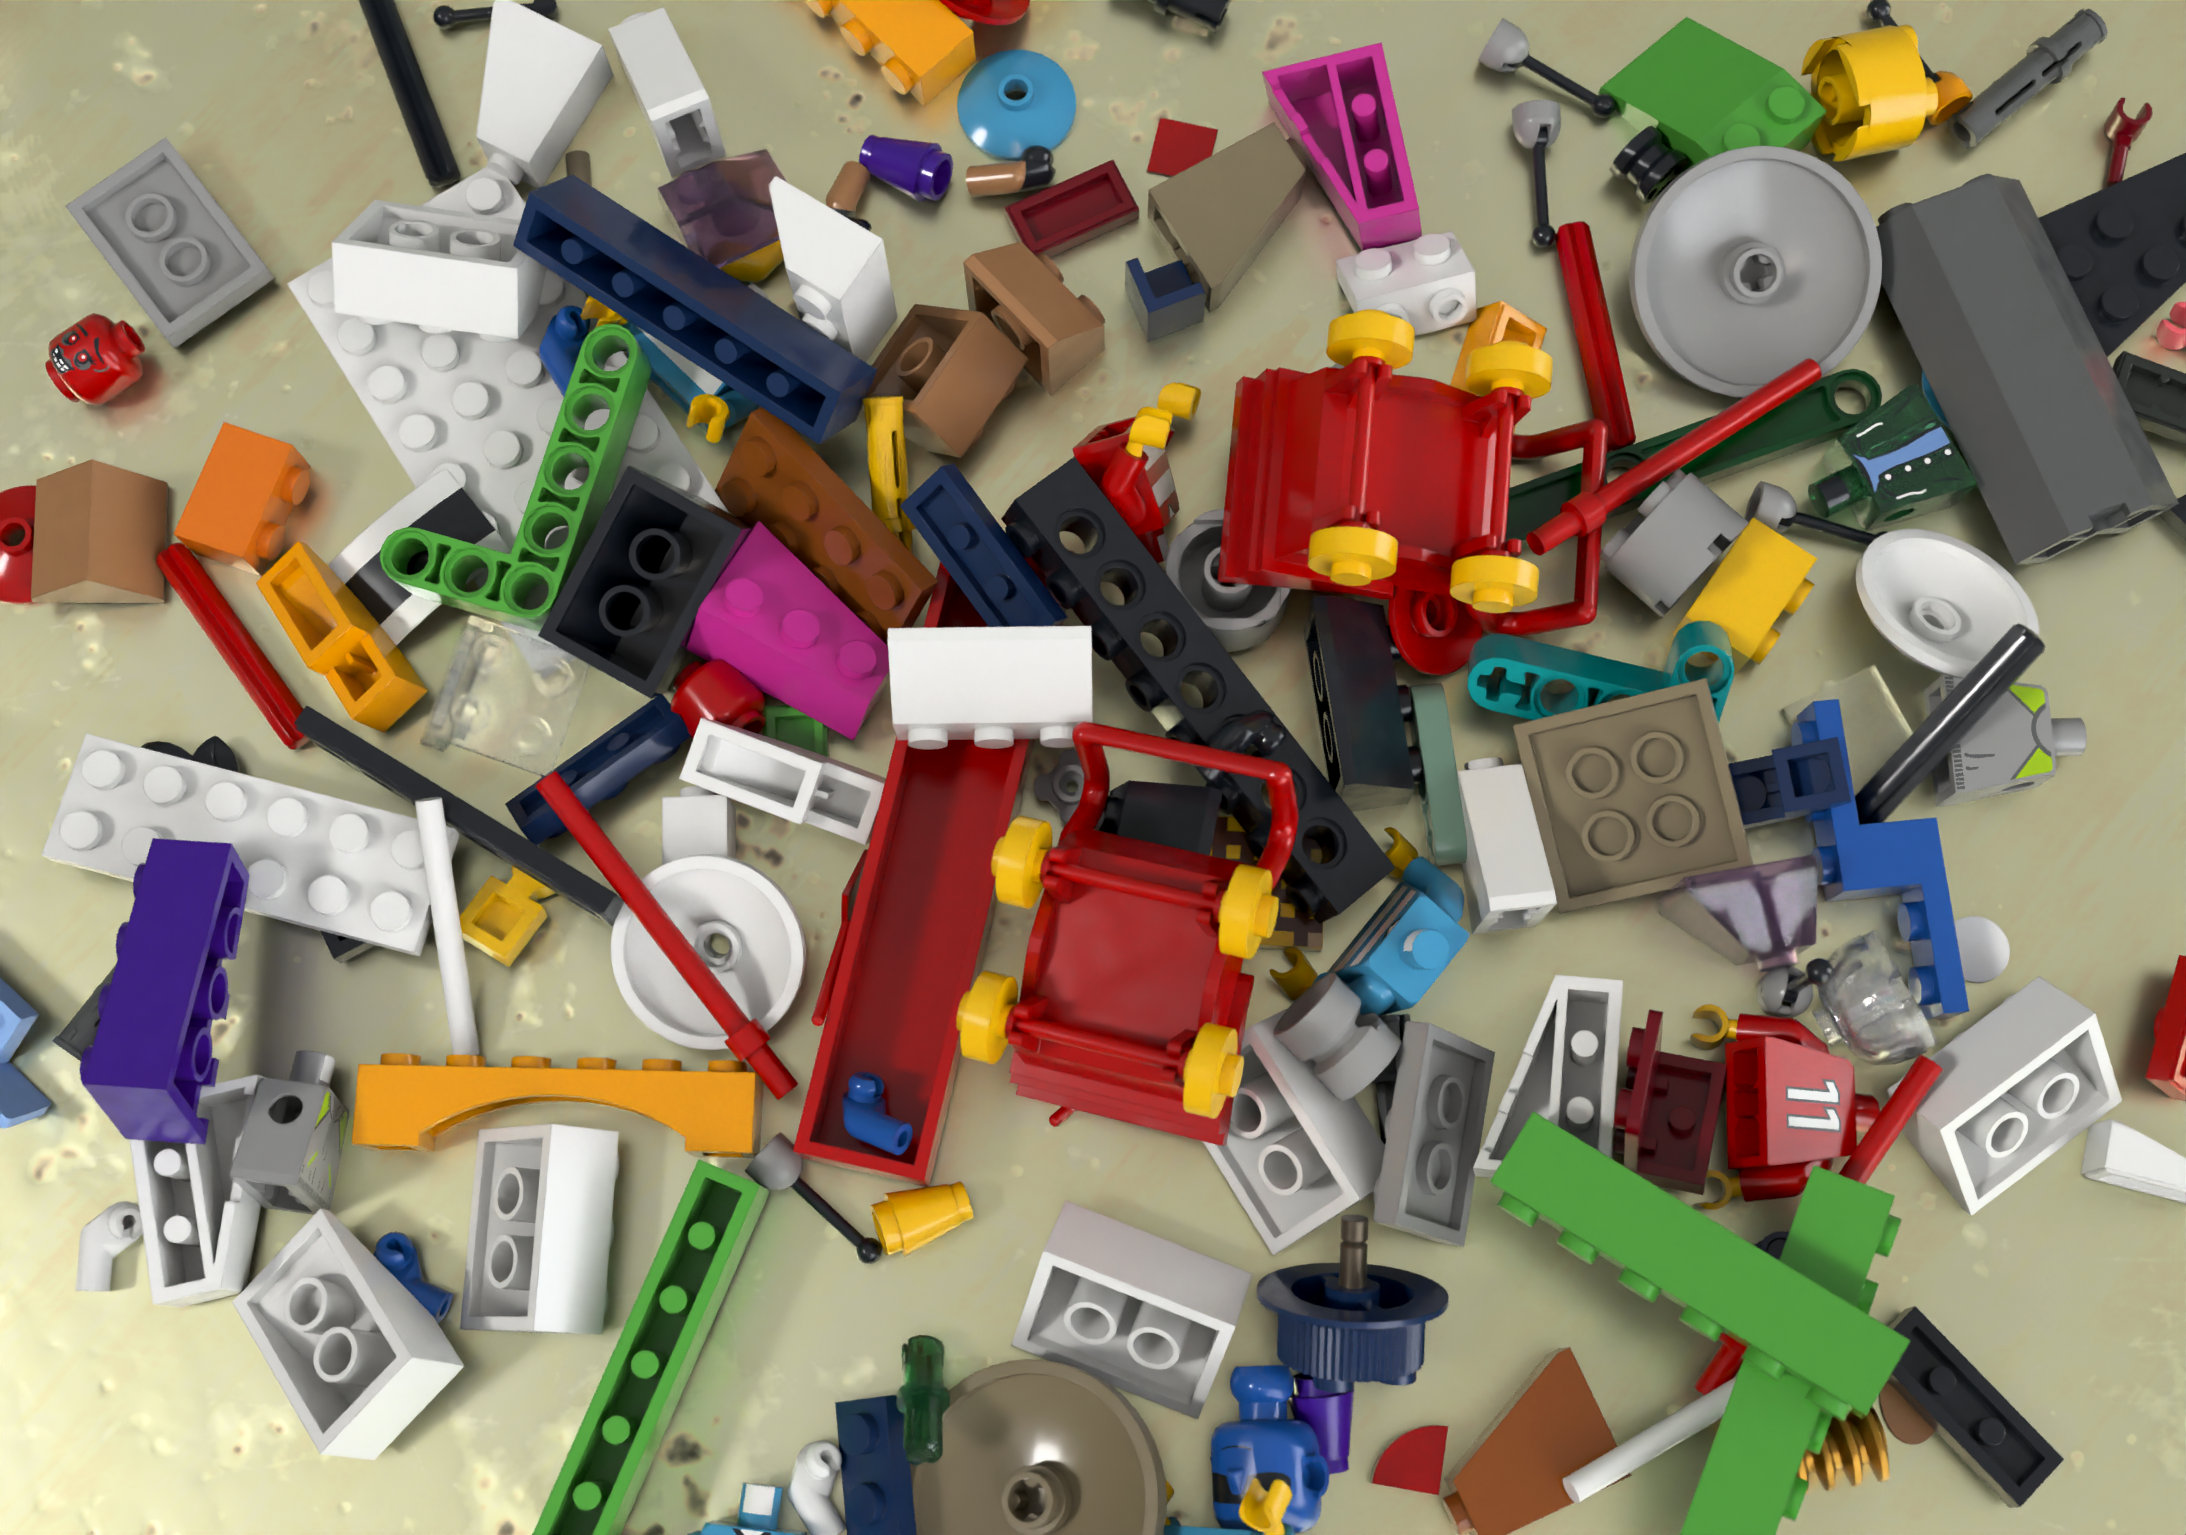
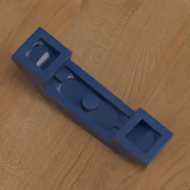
M1838 737L1774 749L1770 756L1729 763L1745 829L1789 820L1851 803Z

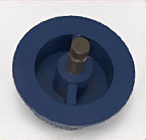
M1350 1214L1341 1217L1340 1238L1343 1242L1340 1243V1263H1314L1280 1269L1264 1276L1257 1284V1298L1260 1303L1278 1314V1359H1280V1362H1283V1365H1287L1292 1370H1297L1304 1375L1313 1377V1386L1326 1392L1350 1391L1354 1388L1355 1381L1360 1383L1379 1381L1388 1385H1409L1416 1382L1417 1371H1419V1368L1424 1363L1425 1322L1437 1318L1448 1308V1293L1437 1282L1406 1270L1367 1264L1368 1245L1365 1242L1368 1240L1369 1219L1363 1215Z

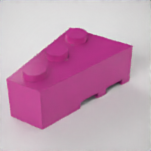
M1382 42L1263 71L1262 74L1270 106L1289 136L1301 147L1309 168L1361 250L1380 249L1413 241L1421 237L1422 229L1419 207Z
M760 521L754 526L698 608L687 650L707 661L722 659L749 678L760 690L853 741L880 699L890 676L888 646Z

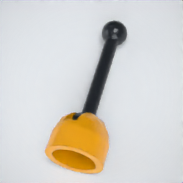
M1872 0L1868 4L1866 13L1871 21L1880 22L1883 27L1889 25L1898 26L1890 15L1891 6L1887 0ZM1920 56L1925 77L1933 80L1938 91L1937 110L1934 114L1926 116L1931 125H1939L1946 122L1951 115L1964 108L1971 101L1973 93L1964 81L1954 73L1947 71L1933 73Z

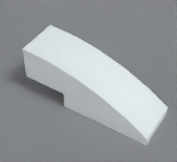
M704 717L700 719L679 778L797 824L808 823L864 845L868 844L871 840L886 780L885 777L824 755Z

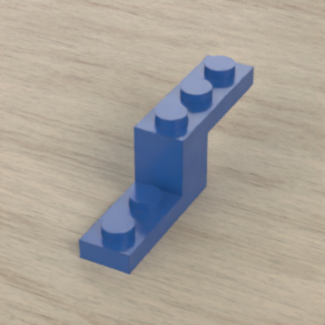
M1839 699L1813 701L1796 716L1797 722L1793 723L1791 729L1792 746L1838 737L1851 803L1804 816L1807 822H1813L1817 847H1814L1811 853V868L1814 880L1817 885H1823L1826 902L1902 895L1903 903H1900L1898 907L1897 920L1902 939L1905 942H1910L1914 967H1911L1908 973V988L1914 1005L1920 1006L1923 1021L1950 1019L1969 1011L1937 817L1859 825Z

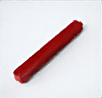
M1584 221L1561 225L1558 228L1555 240L1594 419H1600L1607 425V453L1633 445L1636 441V434L1590 226Z
M179 542L171 544L167 549L161 551L156 557L157 566L283 744L289 749L296 750L310 742L308 738L295 729L297 726L294 722L303 711V708L190 549Z

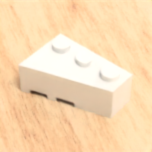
M1555 975L1510 1085L1500 1103L1498 1113L1483 1148H1481L1473 1166L1475 1176L1493 1177L1533 1111L1611 1158L1623 980Z
M256 1074L216 1083L215 1087H201L197 1117L209 1120L205 1144L129 1139L152 1302L155 1305L184 1307L237 1295L247 1287L261 1205L229 1176L259 1083L266 1077Z

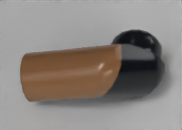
M1035 145L1029 146L1022 152L1021 161L970 166L966 173L968 191L972 197L1043 189L1051 183L1056 173L1055 168L1052 167L1054 156L1048 148Z
M849 161L843 165L828 192L826 206L870 231L872 226L867 220L855 218L856 205L870 181V172L864 165L855 161Z

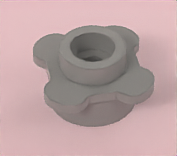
M1075 749L1063 751L1059 755V763L1049 774L1039 775L1034 782L1036 797L1042 801H1049L1053 809L1060 813L1062 822L1066 824L1079 804L1084 784V773ZM1069 782H1075V783H1077V785H1078L1077 791H1075V792H1069V791H1067V790H1066V785H1067V783H1069Z

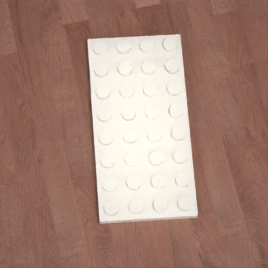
M487 166L420 206L521 220L526 204L509 178L489 169ZM332 257L287 283L414 486L417 488L441 470L447 469L509 546L510 551L507 554H511L564 399L540 359L539 348L553 316L561 308L568 305L578 306L583 309L588 299L585 293L547 268L535 319L519 339L507 342H490L481 339L478 333L457 330L447 333H428L420 330L418 325L393 321L388 324L372 325L361 322L357 316L335 313ZM589 318V333L595 329L599 319ZM623 351L614 353L608 358L604 371L618 370L626 364L628 359ZM646 389L610 499L626 468L633 466L697 495L728 512L648 389ZM600 409L591 413L585 421L584 430H594L604 425L609 417L610 410ZM580 467L569 473L565 480V489L572 490L583 485L589 476V468ZM559 526L551 530L545 539V549H555L565 543L569 535V526ZM488 568L473 578L479 589L485 585L488 579ZM548 585L535 586L528 592L525 597V609L532 610L538 608L545 602L549 592ZM500 621L538 681L577 658L539 637L540 631Z

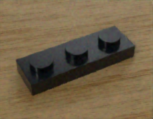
M1916 1306L1906 1308L1888 1327L1911 1341L1887 1381L2009 1508L2021 1507L2059 1466L2064 1458Z

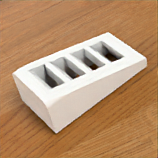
M2107 1119L2092 1124L2089 1127L2081 1174H2084L2085 1178L2186 1203L2185 1157L2120 1121Z

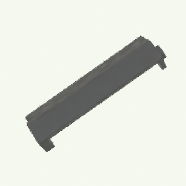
M1992 174L1980 175L1966 182L1961 187L1914 204L1903 203L1895 206L1878 218L1879 226L1876 229L1882 255L1881 283L2015 564L2043 563L2097 534L2125 533L2179 504L2020 180Z

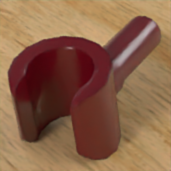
M2122 97L2108 116L2104 124V131L2113 141V152L2106 185L2111 186L2123 180L2131 145L2139 137L2153 114L2149 103L2145 102L2136 119H2132L2125 115L2123 111L2125 98Z

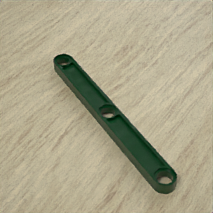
M1857 369L1843 370L1820 378L1809 387L1679 469L1686 475L1693 473L1704 484L1857 431L1867 425L1881 406L1882 392L1880 385L1873 376ZM1841 387L1855 388L1865 398V411L1859 414L1844 412L1835 402V391ZM1714 416L1607 453L1605 485L1608 484L1607 472L1620 466L1630 469ZM1582 463L1509 488L1506 542L1510 539H1519L1522 541L1521 549L1529 547L1526 540L1527 534L1560 514L1562 504L1581 493ZM1673 473L1608 513L1606 519L1639 508L1648 496L1663 481L1666 482Z

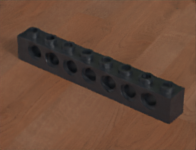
M1075 457L1013 501L1001 518L1006 525V534L1022 556L1025 558L1031 557L1044 573L1047 589L1056 602L1065 609L1071 608L1084 626H1091L1093 650L1104 660H1112L1126 678L1125 686L1132 700L1142 710L1146 712L1151 711L1167 731L1165 733L1166 738L1206 746L1224 724L1257 710H1265L1274 714L1273 720L1286 729V739L1272 755L1264 756L1252 745L1243 754L1283 762L1292 771L1299 813L1298 827L1292 853L1280 877L1287 885L1285 891L1288 899L1301 914L1306 917L1313 916L1319 924L1341 914L1395 869L1392 862ZM1066 531L1077 535L1084 544L1085 553L1077 554L1066 549L1060 540V532ZM1100 582H1109L1116 585L1124 596V605H1115L1107 601L1101 593ZM1140 633L1153 634L1160 640L1164 649L1163 657L1153 656L1143 648ZM1181 683L1191 684L1200 691L1203 698L1202 709L1194 708L1186 703L1181 694ZM1194 765L1207 782L1205 787L1223 790L1219 810L1225 814L1233 815L1247 833L1245 840L1250 851L1259 860L1265 849L1272 821V811L1265 804L1261 795V788L1263 784H1266V780L1226 772L1217 783H1214ZM1303 835H1308L1318 842L1322 851L1320 864L1311 861L1304 854L1302 849Z

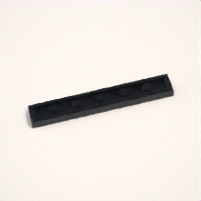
M306 705L294 722L297 726L295 729L316 746L412 805L416 806V800L442 797L445 823L448 827L454 828L464 837L611 927L614 926L624 901L613 891Z

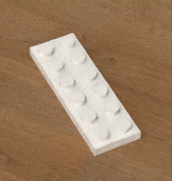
M90 734L85 735L42 856L51 861L133 882L138 865L146 863L152 838L232 843L250 875L244 911L420 957L432 921V912L418 819ZM446 826L452 860L460 834L454 828Z

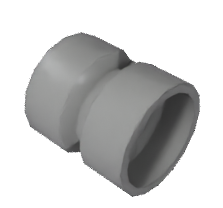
M1329 973L1311 985L1293 1002L1277 1022L1273 1035L1299 1061L1313 1059L1316 1062L1313 1075L1338 1100L1345 1101L1362 1091L1378 1077L1397 1053L1401 1040L1375 1013L1361 1015L1359 1013L1361 999L1335 973Z

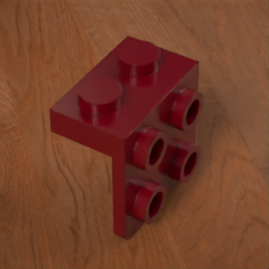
M1649 1009L1645 1029L1632 1028L1626 1059V1066L1628 1067L1625 1088H1620L1614 1116L1613 1128H1616L1613 1153L1624 1155V1167L1656 1186L1703 1195L1727 1065L1661 1052L1663 1012Z

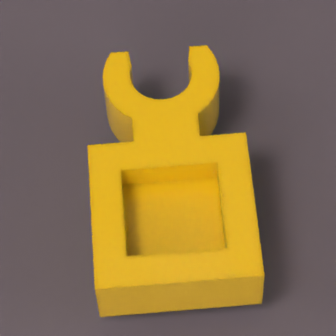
M513 866L511 867L513 876L507 884L491 875L459 916L463 940L508 967L511 966L548 917L544 906L537 903L538 899L546 898L556 893Z

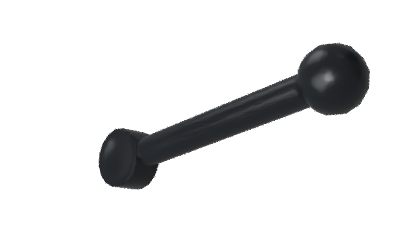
M534 0L533 3L520 4L550 20L556 18L558 14L556 0ZM442 5L434 10L433 20L441 29H449L456 22L491 19L493 7L453 10L450 6Z

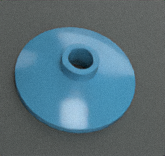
M1006 50L984 58L968 72L958 93V117L968 139L981 151L998 159L1021 161L1022 152L1029 146H1044L1052 151L1065 139L1075 119L1076 97L1068 75L1056 62L1042 54L1029 50ZM1011 91H1023L1026 93V96L1021 100L1014 101L1007 98L1006 94Z

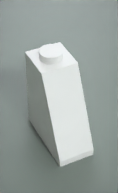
M495 0L493 3L476 138L488 160L487 166L489 169L509 178L514 185L519 184L520 180L536 188H541L548 180L613 77V72L603 45L512 0Z
M662 7L650 13H635L627 17L621 24L609 28L608 30L620 63L670 176L674 177L726 156L707 92L665 8Z
M1498 757L1469 761L1464 764L1465 770L1457 771L1467 837V861L1461 864L1472 934L1536 927L1557 904L1522 764L1503 766L1502 758Z

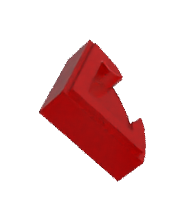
M1421 1426L1397 1437L1378 1457L1369 1483L1439 1495L1448 1426Z

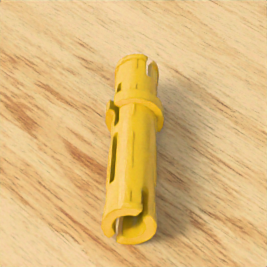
M903 396L862 398L866 421L872 512L913 554L912 530L916 529V527L900 507L909 497L903 424Z

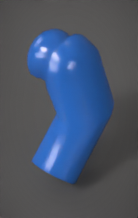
M574 305L561 308L553 316L539 348L540 359L563 397L571 379L582 343L589 334L590 319L582 320L580 315L583 309Z
M857 1072L849 1078V1091L843 1093L842 1098L845 1129L851 1136L895 1155L903 1154L911 1143L913 1129L909 1123L886 1114L885 1099L881 1097L884 1091V1081L879 1075L871 1072Z
M389 1232L383 1235L377 1241L373 1255L429 1311L437 1323L441 1322L451 1306L452 1292L424 1280L417 1250L407 1235L400 1232Z

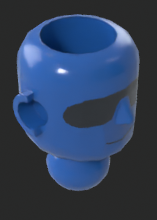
M1287 1365L1235 1367L1230 1379V1388L1232 1395L1239 1403V1420L1222 1423L1215 1429L1211 1438L1210 1460L1212 1464L1215 1518L1222 1529L1260 1532L1248 1526L1240 1518V1505L1253 1478H1257L1261 1487L1269 1492L1273 1481L1278 1479L1285 1482L1293 1493L1292 1499L1281 1520L1282 1523L1289 1524L1295 1534L1309 1531L1316 1525L1320 1517L1321 1496L1326 1493L1329 1485V1470L1326 1460L1319 1455L1317 1436L1313 1428L1303 1420L1288 1419L1287 1401L1294 1388L1292 1373Z

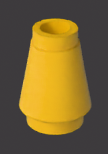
M961 1181L950 1185L943 1184L884 1193L883 1201L870 1205L874 1227L886 1256L901 1251L903 1256L906 1257L960 1226L961 1223L973 1219L970 1200Z

